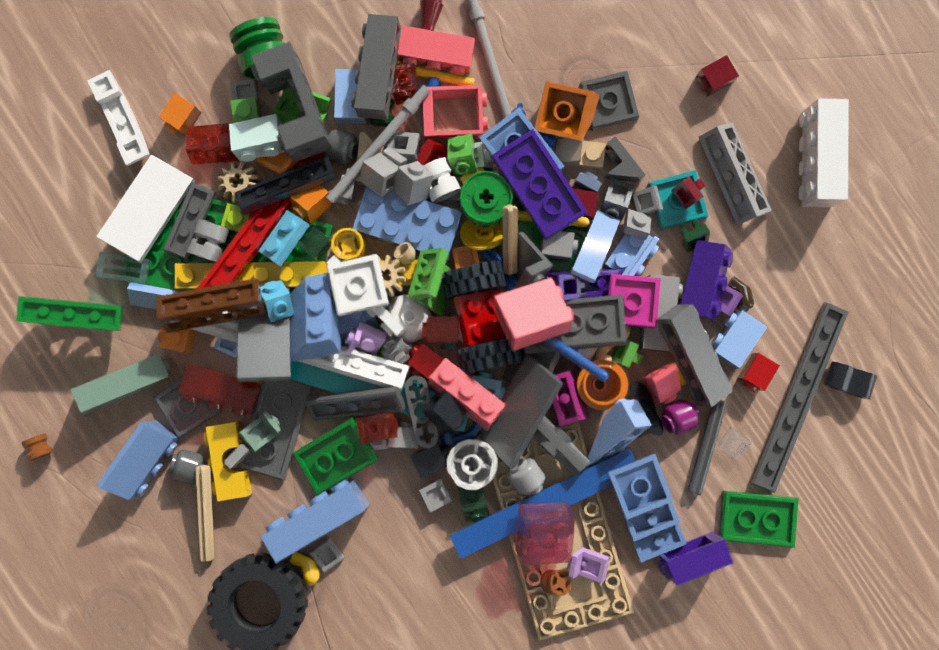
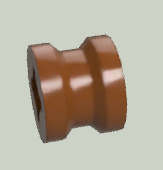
M46 433L21 442L23 448L28 451V461L36 460L53 452L52 448L47 445L46 441L48 438Z
M549 569L542 574L540 584L545 593L563 596L570 591L572 579L568 577L569 573L564 570Z

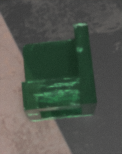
M313 226L302 241H298L296 245L317 261H320L331 247V239Z

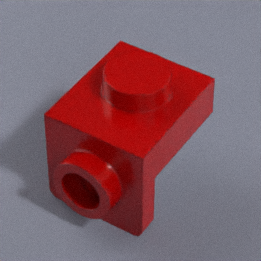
M427 139L421 146L416 161L424 166L439 158L445 157L447 159L448 147L440 142Z

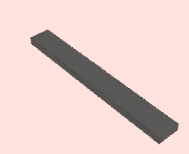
M827 302L823 303L751 478V484L772 493L776 492L849 313L848 311Z

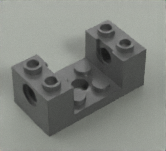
M289 41L252 55L255 65H252L251 69L262 88L267 87L268 91L273 94L291 87L293 93L300 100L297 102L301 115L304 117L277 126L280 135L276 137L282 151H285L287 157L291 156L295 162L332 149L333 147L301 60L291 42Z

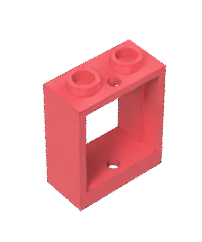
M481 85L427 87L430 93L423 100L425 141L427 139L446 141L450 137L472 134L474 139H479L483 132L488 131V118L483 117L482 108L487 107V94L482 93ZM475 98L477 130L434 131L433 99Z

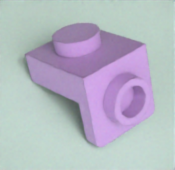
M582 547L577 552L572 553L568 560V568H570L568 577L574 579L577 575L603 583L606 578L610 557Z

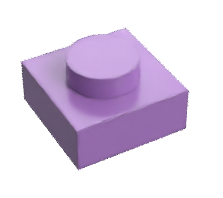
M727 286L725 291H722L720 297L722 303L721 311L731 316L743 295Z

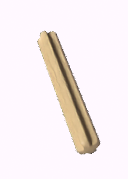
M200 465L195 468L200 561L210 562L215 558L210 466Z

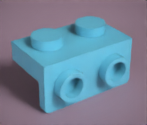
M287 210L261 246L259 252L281 266L307 230L309 224Z

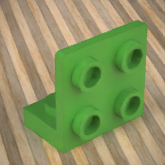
M444 248L422 250L420 252L408 293L410 298L439 316L445 315L449 299H445L441 282L442 274L452 270L446 265L449 252Z

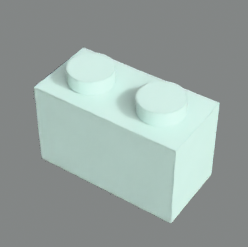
M273 114L229 124L231 151L239 161L249 162L258 157L276 156L279 153L285 152L280 148L276 137L280 135L277 126L283 124L278 115Z

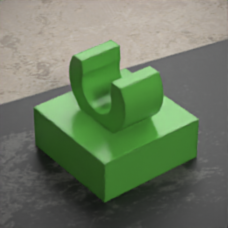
M627 340V345L616 346L612 361L629 368L631 363L640 365L644 356L636 353L639 347L638 344Z

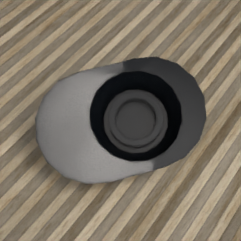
M639 381L633 382L630 390L632 400H638L651 423V426L637 438L650 433L656 436L662 435L664 431L663 425L657 414L650 392L643 383Z

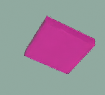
M610 274L608 296L623 295L625 326L657 328L656 319L658 318L661 278Z

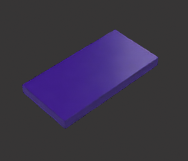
M534 129L491 155V159L511 186L512 191L545 241L588 213Z

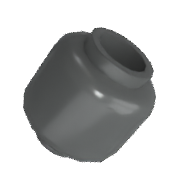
M333 130L328 134L333 148L324 152L330 161L349 164L357 159L359 141H357L353 133Z
M180 450L178 454H173L168 473L172 474L174 481L193 485L196 483L195 468L207 464L203 463L202 454Z

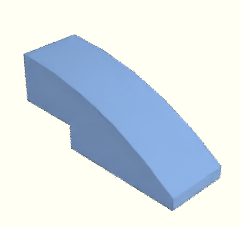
M597 210L581 245L571 274L594 284L620 221L619 219Z

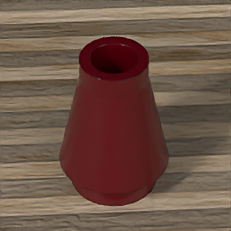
M420 0V29L435 30L436 23L444 6L442 0Z

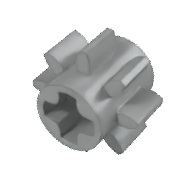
M388 335L384 341L383 348H381V353L385 359L403 364L410 358L408 354L412 347L408 341H403L401 336L395 338L394 335L391 337Z

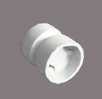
M445 157L424 165L433 174L429 191L432 203L446 200L461 190L456 177L450 175L452 169Z

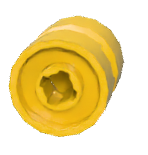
M352 228L338 230L331 240V248L334 254L342 261L362 258L366 254L367 245L364 238Z

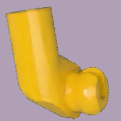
M294 552L290 563L301 567L304 576L303 580L306 585H315L320 574L317 563L313 558Z

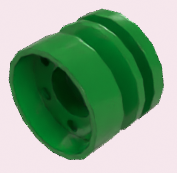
M272 17L248 20L234 27L229 33L233 50L236 54H239L237 61L244 78L256 79L251 69V66L255 65L252 55L284 44L282 42L284 37L280 30L279 22Z

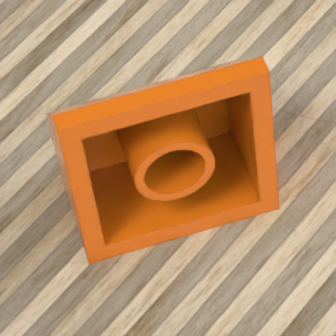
M546 81L535 129L538 132L582 141L594 119L599 95L593 91Z

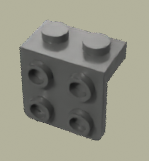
M523 232L518 233V271L513 274L518 282L513 290L545 280L553 266Z

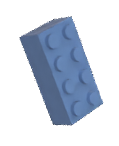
M366 186L352 229L363 236L394 246L408 242L416 253H420L422 250L444 248L449 252L446 260L448 262L463 216L460 211L426 200L407 205L394 191L380 197Z
M348 479L343 480L331 488L332 493L329 495L324 491L309 501L310 506L306 507L305 504H302L287 514L288 519L285 520L282 516L265 527L267 532L261 535V538L275 563L367 509L370 504L355 479L351 482Z

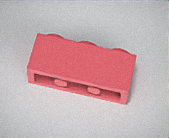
M402 26L397 55L399 62H402L403 65L414 67L422 65L426 66L427 69L435 71L445 69L450 70V73L455 75L470 74L475 49V38Z
M446 358L429 377L428 386L437 393L448 391L468 410L466 415L486 431L490 429L505 408L506 404Z

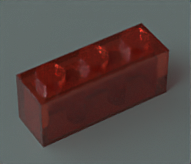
M187 363L178 393L183 395V400L197 403L198 399L208 402V407L222 410L223 406L232 409V414L246 417L247 413L253 414L261 384L238 382L235 376Z

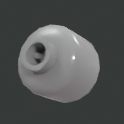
M522 457L515 467H509L508 479L519 494L535 495L542 490L545 474L535 460Z

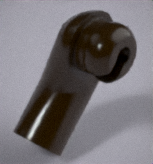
M733 276L727 286L743 295L737 308L740 311L747 312L749 308H753L755 303L752 290L737 277Z

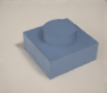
M580 172L573 185L585 191L598 192L602 183L598 181L599 178L590 172H585V174Z

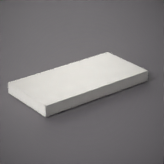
M151 155L96 237L141 263L188 193L191 183L195 182V180Z

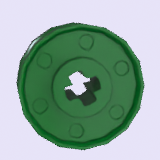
M483 171L473 174L465 181L461 189L460 207L462 213L468 221L476 226L489 227L497 225L502 221L503 207L512 204L511 186L504 177L495 172ZM483 195H488V199H492L489 200V204H484Z

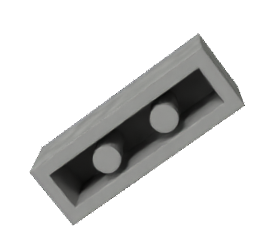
M652 274L646 276L661 278L658 318L675 307L678 299H681L683 285L679 284L680 277ZM658 323L657 328L641 327L639 349L671 352Z

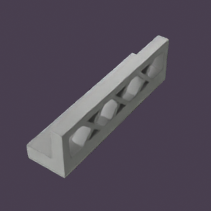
M733 122L717 126L699 136L698 138L737 226L771 212L770 205Z

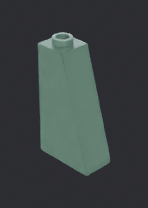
M157 354L72 388L71 392L80 413L86 417L169 380L167 373L172 371L167 359L161 360L160 355Z

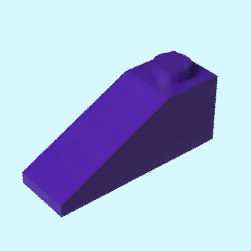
M622 269L600 270L594 284L571 274V271L548 273L545 280L552 278L555 286L560 287L563 300L608 295L610 274L622 275Z

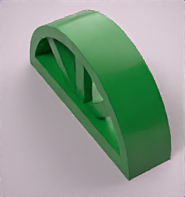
M19 296L16 322L121 331L123 306Z

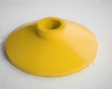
M466 220L460 229L461 240L467 247L475 250L494 248L503 242L502 221L494 226L482 227Z

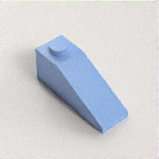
M620 399L605 414L588 455V460L590 461L587 465L588 467L619 453L651 426L638 400Z

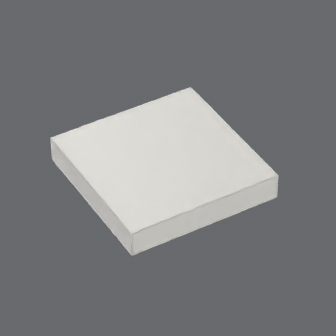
M377 254L327 266L339 317L389 305Z

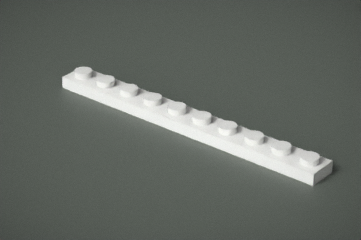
M238 320L192 328L196 331L238 343ZM341 346V353L299 360V362L382 387L398 386L400 392L409 369L407 365L357 350H353L351 355L346 354L347 347Z

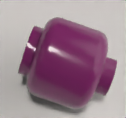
M679 399L663 409L662 425L668 433L681 436L698 425L699 410L694 403H689L685 399Z

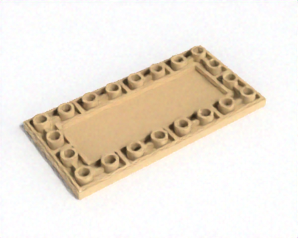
M579 422L559 426L571 438L572 444L588 458ZM533 435L521 458L535 460L544 472L545 480L542 484V490L572 476L556 458H552L541 447L540 441ZM497 456L498 469L493 478V483L502 510L531 495H521L516 491L508 479L509 466ZM599 492L509 535L539 641L634 613ZM582 547L610 557L606 578L603 583L577 575L574 579L571 578L572 587L563 596L547 594L541 587V577L545 571L554 569L564 570L569 573L568 560L572 553L577 552Z

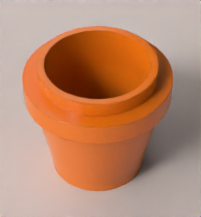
M604 359L592 361L605 370L609 377L606 381H603V388L597 389L595 382L599 379L582 369L577 378L578 394L582 401L591 408L597 410L612 409L614 403L624 399L627 394V376L623 369L613 361Z

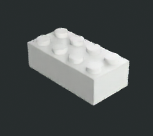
M817 99L800 114L799 126L802 128V137L799 141V150L802 152V161L799 164V175L802 176V185L799 187L798 195L799 200H802V207L831 208L848 200L849 99Z

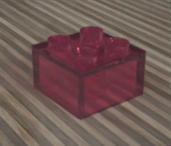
M567 502L518 505L515 550L522 565L572 562L575 516Z

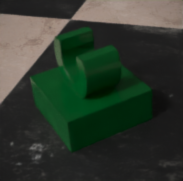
M696 219L692 220L694 229L688 231L684 225L681 226L682 245L686 252L695 249L697 240L709 242L710 230L706 224L700 226Z

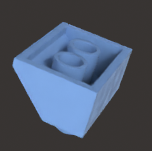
M329 274L305 277L290 293L294 309V315L290 316V360L292 362L341 353L340 317L337 314Z
M157 420L141 422L96 486L127 500L142 497L149 488L148 481L152 476L156 477L162 470L164 465L161 463L165 457H170L177 449L178 444L176 442L178 437Z

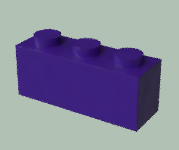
M696 241L681 305L693 304L700 319L715 321L716 315L720 314L722 307L720 297L722 291H725L727 287V269L731 267L733 262L732 250L726 244Z

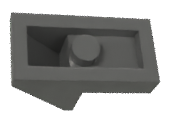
M615 136L607 142L605 148L607 151L605 153L612 163L616 162L618 166L608 172L605 178L630 182L641 181L645 177V173Z

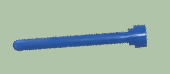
M553 337L543 341L599 380L606 381L609 375L605 370L557 338Z

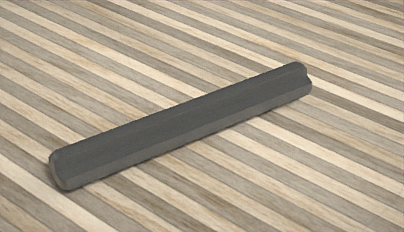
M719 401L710 409L688 491L692 494L701 495L703 492L727 406L725 401Z

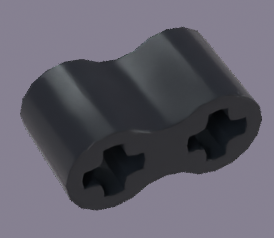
M832 361L824 385L859 398L870 400L877 375Z

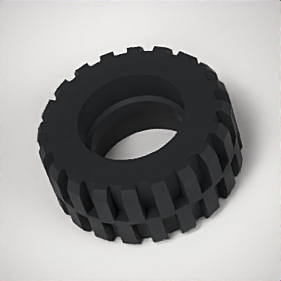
M261 552L259 555L252 553L239 558L221 572L212 584L213 589L208 593L207 600L210 601V605L206 607L207 615H212V620L209 622L211 629L217 628L219 633L216 637L220 642L225 639L229 642L227 647L231 650H234L236 647L241 650H277L281 645L284 646L290 641L303 622L306 615L305 610L308 607V599L305 597L308 592L307 587L301 583L303 577L300 572L295 573L292 569L294 567L293 564L289 561L284 563L281 560L275 563L273 557L269 556V553ZM249 581H260L268 584L275 590L280 600L281 609L278 617L272 623L258 625L242 616L237 606V592L242 585Z

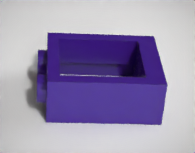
M713 531L687 541L686 545L659 555L660 561H657L662 575H665L667 581L671 580L676 586L734 563L724 538Z

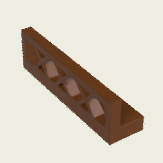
M258 278L156 296L157 320L167 333L267 315V309L261 299V288Z

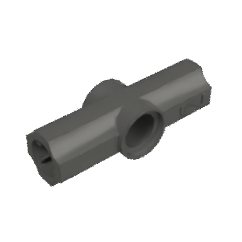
M544 416L534 436L540 441L541 447L552 458H556L575 477L590 461L572 444L571 438L559 426H555Z

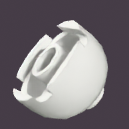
M408 294L395 297L386 306L385 309L406 330L401 335L403 341L413 343L428 333L432 322L430 309L410 298Z
M467 439L458 443L452 448L447 458L448 473L451 474L457 486L466 490H477L488 485L498 469V458L494 449L488 443L479 439Z

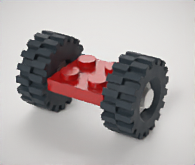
M501 261L472 264L444 272L441 278L445 299H454L464 347H467L456 350L460 370L468 374L523 362L520 349L513 351L493 310L495 296L500 295V288L506 286Z

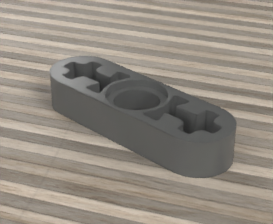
M412 376L405 383V393L415 438L421 447L431 448L437 443L439 438L437 426L433 423L432 425H427L428 432L434 433V437L431 438V443H426L425 440L420 439V436L424 434L423 426L417 428V423H426L429 419H419L414 413L416 406L420 404L427 405L431 400L428 384L424 378ZM414 380H417L418 384H423V388L420 389V396L426 395L427 401L420 400L412 404L411 398H416L415 391H410L409 386L413 385Z

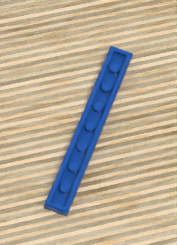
M630 448L582 470L575 477L572 475L541 490L535 495L520 500L450 534L460 559L612 486L608 472L636 461Z

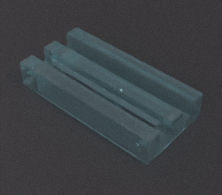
M99 252L95 277L147 285L146 276L149 274L148 265H150L151 260L143 259L140 263L128 256ZM112 259L142 264V267L140 269L104 263V260ZM103 268L139 273L140 278L103 273L102 271Z

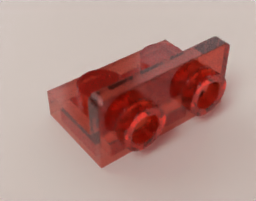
M232 123L188 126L185 150L191 164L204 165L208 163L239 161L231 151L229 124Z

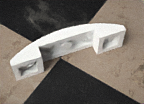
M108 70L87 80L96 101L101 105L118 142L116 145L126 166L150 156L137 120L112 72Z

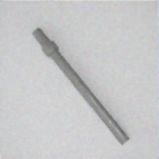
M467 0L470 8L469 16L471 22L475 24L504 119L511 114V110L483 21L485 15L483 9L479 7L477 0Z
M422 85L411 99L408 98L402 105L403 109L326 196L329 201L334 204L360 174L363 161L376 155L405 120L417 112L419 109L418 105L430 93V90L425 85Z

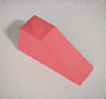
M675 364L660 365L640 378L656 403H670L678 397L676 393L681 390L678 369Z

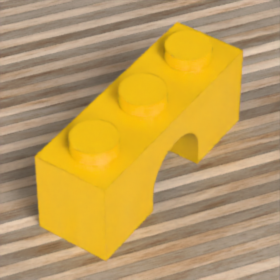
M241 421L206 427V432H204V443L206 447H209L210 451L208 466H210V471H213L214 481L211 484L214 496H217V501L246 497L252 494L249 470L237 471L230 469L225 464L229 451L244 443L238 435L242 430Z

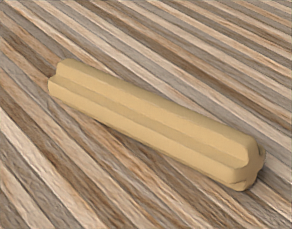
M508 205L502 209L503 272L512 275L518 271V209L516 206Z

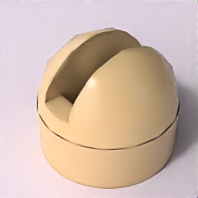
M408 242L400 244L394 251V257L402 264H410L415 260L416 251Z

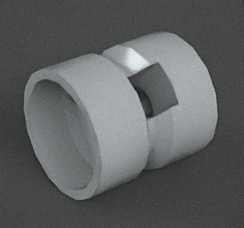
M198 219L194 229L196 238L191 239L187 253L217 262L222 253L220 244L225 243L229 230Z

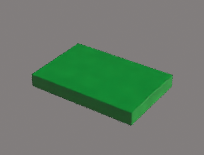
M355 416L292 453L316 495L323 493L379 460Z
M723 490L719 536L728 542L795 548L799 498Z

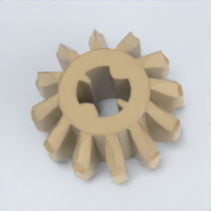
M234 162L230 163L231 170L225 167L222 168V171L226 174L225 177L218 176V180L223 183L218 186V190L224 192L223 197L226 200L231 198L235 204L238 201L234 192L256 184L254 182L260 179L257 174H253L255 169L252 166L246 168L244 162H240L238 168ZM240 179L243 181V184L234 185L235 181L239 182Z
M386 255L384 263H382L378 256L381 272L385 274L388 271L391 272L389 274L391 280L389 282L384 280V285L389 295L394 297L395 293L392 290L394 287L400 292L403 290L397 283L406 282L407 279L398 275L406 270L404 267L397 268L400 263L398 259H395L390 265L391 258L389 255Z

